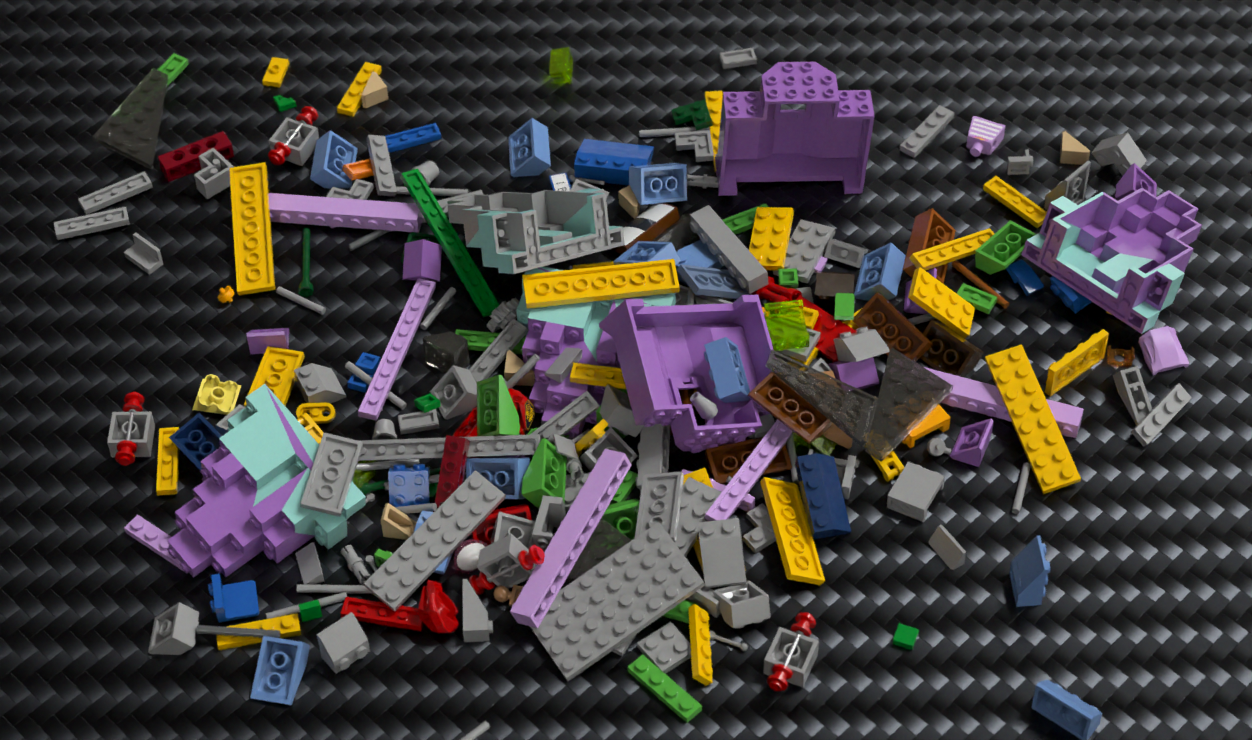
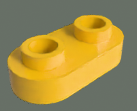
M303 403L296 410L297 418L303 413L308 412L316 424L330 423L336 416L335 409L330 403ZM329 412V415L324 417L323 413Z

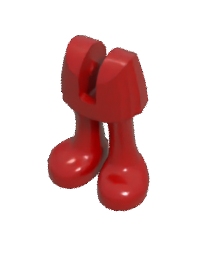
M769 276L768 285L752 292L753 295H758L759 299L765 298L773 302L776 315L783 301L793 303L799 295L802 296V293L797 289L785 288L775 284L774 279Z

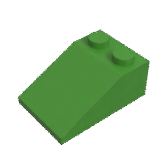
M502 375L478 381L477 436L519 435V415Z
M546 438L541 439L523 476L521 488L522 495L538 509L540 508L543 495L561 497L565 502L567 457L557 453L556 447Z

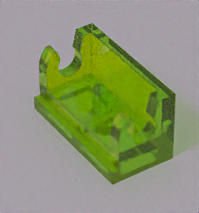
M570 48L552 49L550 53V77H561L554 80L556 84L572 83L573 57Z

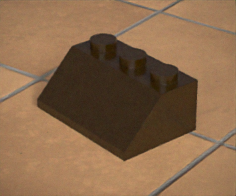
M931 320L923 332V335L933 345L920 359L937 371L965 377L975 368L984 354L982 350L942 322Z

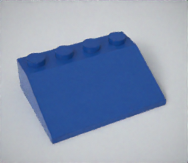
M584 139L577 151L574 163L575 177L605 181V183L629 185V167L651 165L654 146Z

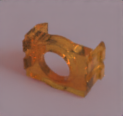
M1111 345L1107 347L1108 365L1132 366L1133 359H1135L1133 347L1131 350L1111 349ZM1122 355L1125 357V360L1122 362L1116 361L1114 356Z

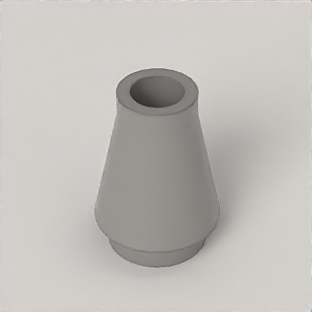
M699 392L694 393L690 397V401L702 419L708 421L715 417L718 412L716 404L702 396Z

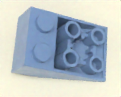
M1040 535L1036 536L1011 561L1009 575L1016 607L1041 605L1042 597L1046 594L1045 585L1048 584L1047 573H1050L1049 560L1046 561L1045 559L1046 545L1045 543L1042 544Z

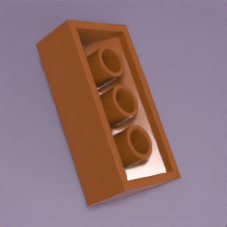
M933 208L915 217L903 270L912 279L914 270L917 269L909 259L913 253L954 240L956 230ZM948 263L934 267L937 269L936 279L943 284Z

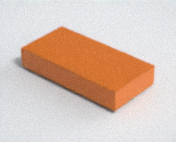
M370 159L345 164L342 168L343 172L351 180L374 175Z

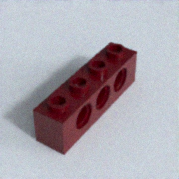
M222 131L158 156L160 168L168 182L201 170L199 156L212 148L218 151L226 160L234 157L232 143L225 132Z
M446 435L435 499L437 509L463 483L470 440L467 438Z

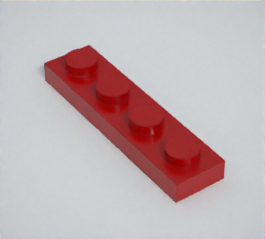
M351 597L345 598L340 613L341 618L352 612L357 621L417 631L422 630L424 623L419 617L418 608L400 606L394 612L385 603Z

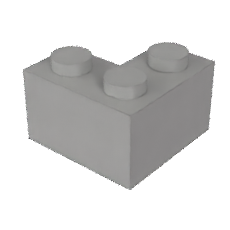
M1128 132L1101 140L1091 152L1100 166L1114 163L1122 176L1132 164L1135 163L1141 169L1147 161Z
M214 148L199 156L201 171L194 174L197 190L209 199L230 186L229 168L234 166Z

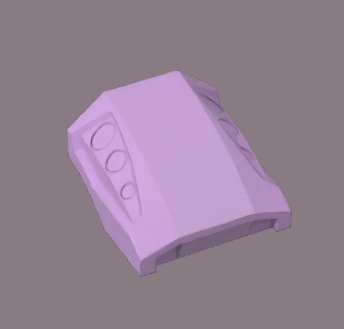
M1166 326L1149 330L1139 338L1145 362L1152 375L1162 371L1189 366L1188 358L1182 349L1174 328Z

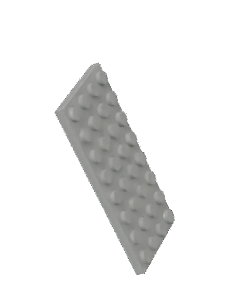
M658 522L561 589L539 627H531V629L565 678L570 681L705 586V583Z

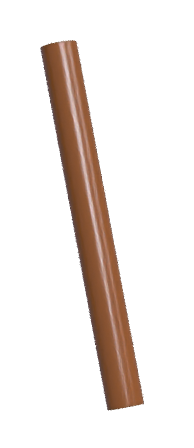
M955 260L952 262L951 265L982 291L996 296L997 303L1004 309L1009 306L1007 300L959 261Z

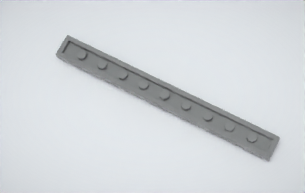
M540 434L462 437L470 440L467 457L534 455L541 441ZM446 438L361 441L363 442V448L358 461L442 458Z

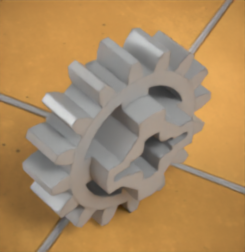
M516 298L508 302L503 301L491 313L490 317L492 319L486 325L487 328L494 333L498 329H504L512 319L516 320V310L519 301Z

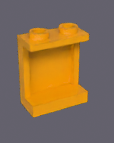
M927 391L890 410L888 425L891 430H895L904 444L906 443L909 448H913L916 439L938 428L942 432L949 430L951 417Z

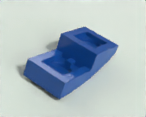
M1022 259L1010 264L1006 268L1014 283L1018 282L1026 296L1044 287L1036 273Z
M363 352L355 366L373 378L381 359L379 356ZM355 374L347 382L348 388L366 393L369 387L367 383Z

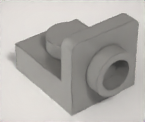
M1025 149L1024 156L1008 157L1007 175L1029 174L1030 167H1033V156H1030L1029 149Z

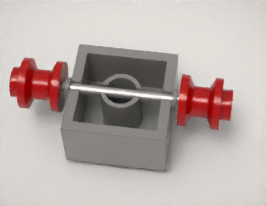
M303 107L302 114H298L296 120L286 118L269 140L270 152L268 157L273 164L282 165L286 160L303 166L315 150L316 141L319 139L318 128L312 126V121H316L318 118L315 108Z
M131 392L125 395L124 401L126 404L123 406V412H112L107 444L111 457H115L119 464L125 466L134 463L135 457H151L155 423L152 412H142L143 408L141 405L144 403V397L138 392Z
M510 534L480 550L477 568L481 572L479 576H471L469 583L477 595L483 594L485 588L487 590L493 589L495 584L497 586H506L509 589L513 585L529 579L536 565L543 564L544 551L536 545H532L527 549L516 537Z
M798 613L795 618L797 623L793 624L790 630L779 627L764 659V674L769 675L767 683L775 691L786 690L787 682L804 687L818 655L819 640L810 638V629L816 625V620L810 613Z

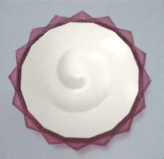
M476 539L466 540L461 543L455 551L454 566L457 567V571L471 573L478 570L479 553L481 549L487 546V543Z

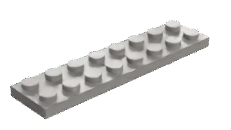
M475 470L364 583V586L395 612L506 498L505 494Z

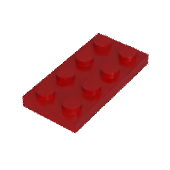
M799 295L792 304L818 310L819 312L813 330L821 332V336L815 347L818 348L820 354L832 362H837L838 357L833 339L839 338L841 333L851 332L852 334L857 331L840 320H834V316Z

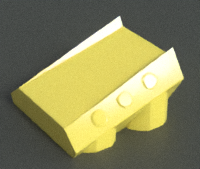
M207 375L205 379H202L192 410L228 415L235 407L241 385H237L236 382L230 380L220 382L217 376Z

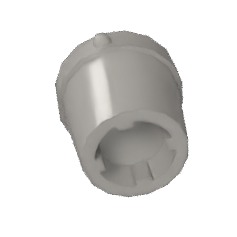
M427 161L411 169H418L428 186L439 175V169L432 161Z
M381 419L375 423L372 440L397 439L392 421Z

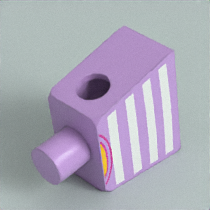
M973 116L966 146L968 149H971L970 153L975 157H978L981 153L990 155L1004 139L1005 125Z

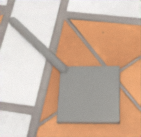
M587 429L572 440L553 434L557 453L578 460L575 442L581 439L590 429Z

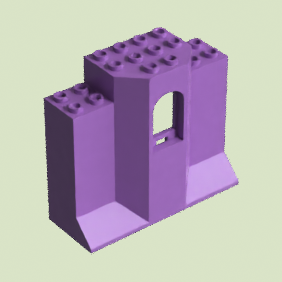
M778 62L762 75L760 91L723 92L718 153L715 154L719 196L737 195L736 182L843 181L844 194L862 193L874 123V110L870 90L838 91L836 74L817 62ZM781 104H806L804 110H780Z
M742 295L735 302L727 304L644 307L643 299H625L599 323V328L614 339L635 424L644 425V427H651L655 424H661L662 426L670 425L675 444L682 451L698 453L709 448L745 441L746 437L753 435L762 426L759 416L770 414L754 400L724 403L717 399L714 393L715 382L709 375L711 367L704 356V351H706L705 344L727 337L739 348L750 392L772 371L781 376L758 295ZM697 389V392L716 404L718 412L715 417L708 421L705 419V425L697 426L692 405H682L679 390Z

